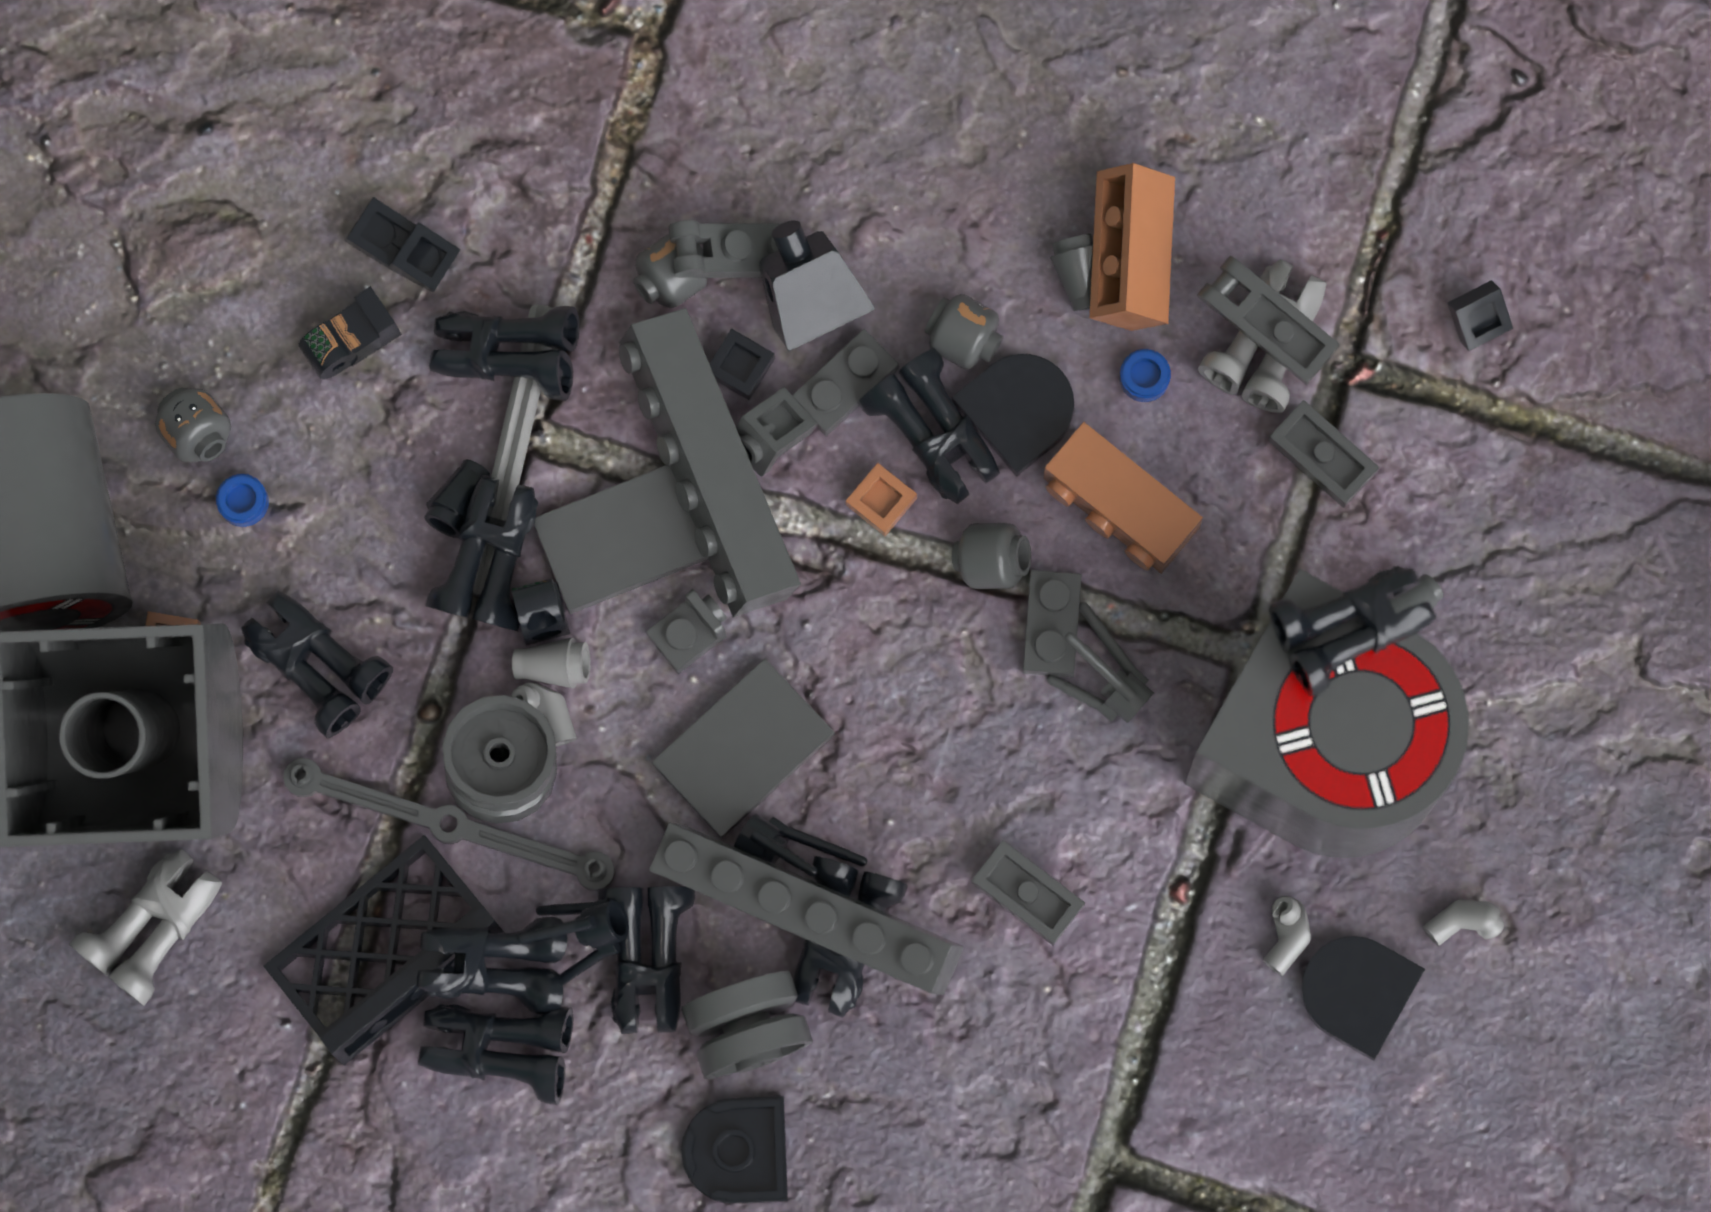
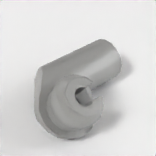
M525 683L513 690L511 697L527 701L544 714L554 732L556 746H562L577 739L563 695L536 683Z
M1291 896L1279 897L1272 905L1271 912L1275 922L1278 941L1262 960L1280 976L1286 973L1311 941L1306 909L1300 901Z
M1459 899L1451 903L1422 927L1432 942L1439 947L1460 929L1476 930L1484 939L1495 938L1502 932L1504 921L1500 917V910L1490 902Z

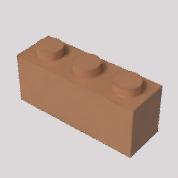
M1135 163L1097 171L1090 319L1130 331L1168 324L1175 192L1174 176Z
M1085 422L1079 426L1044 469L1043 479L1048 482V485L1045 487L1046 490L1063 505L1069 507L1073 502L1087 513L1088 516L1085 518L1087 524L1104 538L1109 539L1113 534L1127 546V549L1124 551L1125 554L1146 571L1153 567L1162 574L1200 529L1203 519L1201 515Z

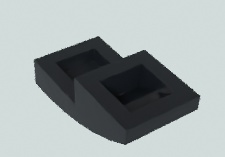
M375 197L370 200L344 240L390 270L431 292L436 290L461 250L420 222L414 224Z

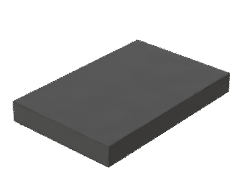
M665 465L536 517L534 526L570 615L708 560V557H703L697 548L695 541L696 527L689 511H684L678 502L676 495L677 481L670 465Z
M764 658L652 761V765L722 839L835 735V732Z

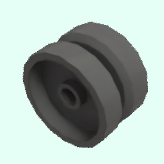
M507 695L482 697L463 707L448 724L442 744L446 785L459 807L476 819L495 824L516 822L538 811L551 795L557 776L554 732L543 713L525 700ZM496 757L501 762H495L492 759Z
M789 971L751 978L708 993L682 1006L681 1010L690 1035L706 1037L724 1033L704 1043L696 1053L704 1079H713L734 1073L751 1071L774 1063L812 1044L813 1039L805 1016L785 1014L771 1018V1016L791 1007L798 997Z

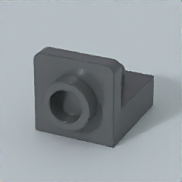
M783 387L743 415L736 429L753 469L759 476H764L771 470L778 457L812 434L818 422Z
M694 589L685 595L686 601L646 631L647 636L677 674H680L726 638L725 629L721 624L727 619L726 615L709 594L701 599Z

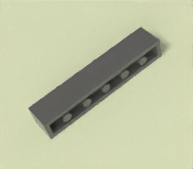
M680 309L631 324L619 342L620 361L624 370L628 374L632 373L639 390L638 404L646 419H651L658 436L656 443L659 456L665 465H670L675 476L678 502L684 511H689L696 527V545L701 555L705 558L708 557L715 573L714 587L718 598L723 604L728 605L732 617L787 600L801 585V582L687 309Z
M669 822L649 869L653 873L930 994H945L964 949V946L685 825Z

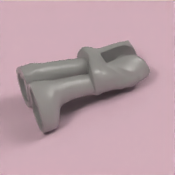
M1279 259L1273 265L1265 268L1260 279L1281 295V292H1284L1293 265ZM1311 275L1306 286L1301 289L1297 302L1283 295L1281 296L1313 321L1323 301L1327 282ZM1239 331L1225 352H1209L1202 359L1198 371L1218 389L1235 395L1245 378L1258 345ZM1266 353L1259 367L1246 384L1242 393V399L1258 409L1275 413L1284 412L1290 397L1287 386L1282 382L1286 368Z
M182 848L174 853L165 854L164 858L152 867L147 877V883L131 899L132 903L112 926L101 934L81 932L69 943L81 956L104 975L108 976L152 917L162 920L141 947L128 960L116 967L109 976L115 984L143 1006L150 1000L155 991L152 978L160 962L178 938L182 940L186 938L187 934L191 931V927L210 906L222 885V882L210 872H205L193 883L182 898L177 895L173 889L185 876L193 863V858Z

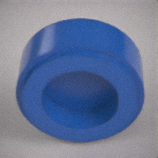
M1151 349L1136 350L1129 354L1121 365L1120 385L1125 394L1131 399L1138 402H1151L1157 400L1166 392L1171 378V370L1167 360L1160 353Z
M236 474L225 479L219 486L216 493V505L220 514L227 522L238 527H248L258 523L265 516L269 506V497L266 489L257 478L248 474Z

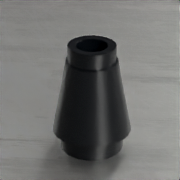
M465 459L461 466L455 470L426 503L428 512L424 518L427 523L449 537L458 538L460 527L464 523L468 504L477 482L482 475L490 476L489 471L482 465Z

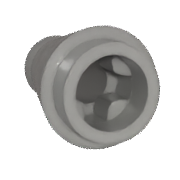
M572 637L534 647L514 649L512 670L515 679H528L573 689L577 683H587L589 680L591 660L589 647L586 642H576L575 638Z

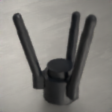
M758 814L753 815L749 819L734 843V847L773 864L781 858L811 877L817 875V868L787 849L788 840L783 837L859 866H865L868 862L864 856L791 828L775 817H772L768 822Z
M610 897L595 902L538 906L536 913L539 916L581 915L576 917L575 921L519 934L517 941L520 944H525L575 932L578 941L583 946L595 948V951L559 974L564 986L605 957L619 954L621 948L618 942L627 938L629 923L623 907L617 901L611 900Z

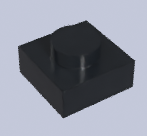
M1492 280L1447 303L1460 342L1468 351L1513 329L1501 288Z
M731 328L711 360L710 367L718 383L750 400L774 362L775 353Z

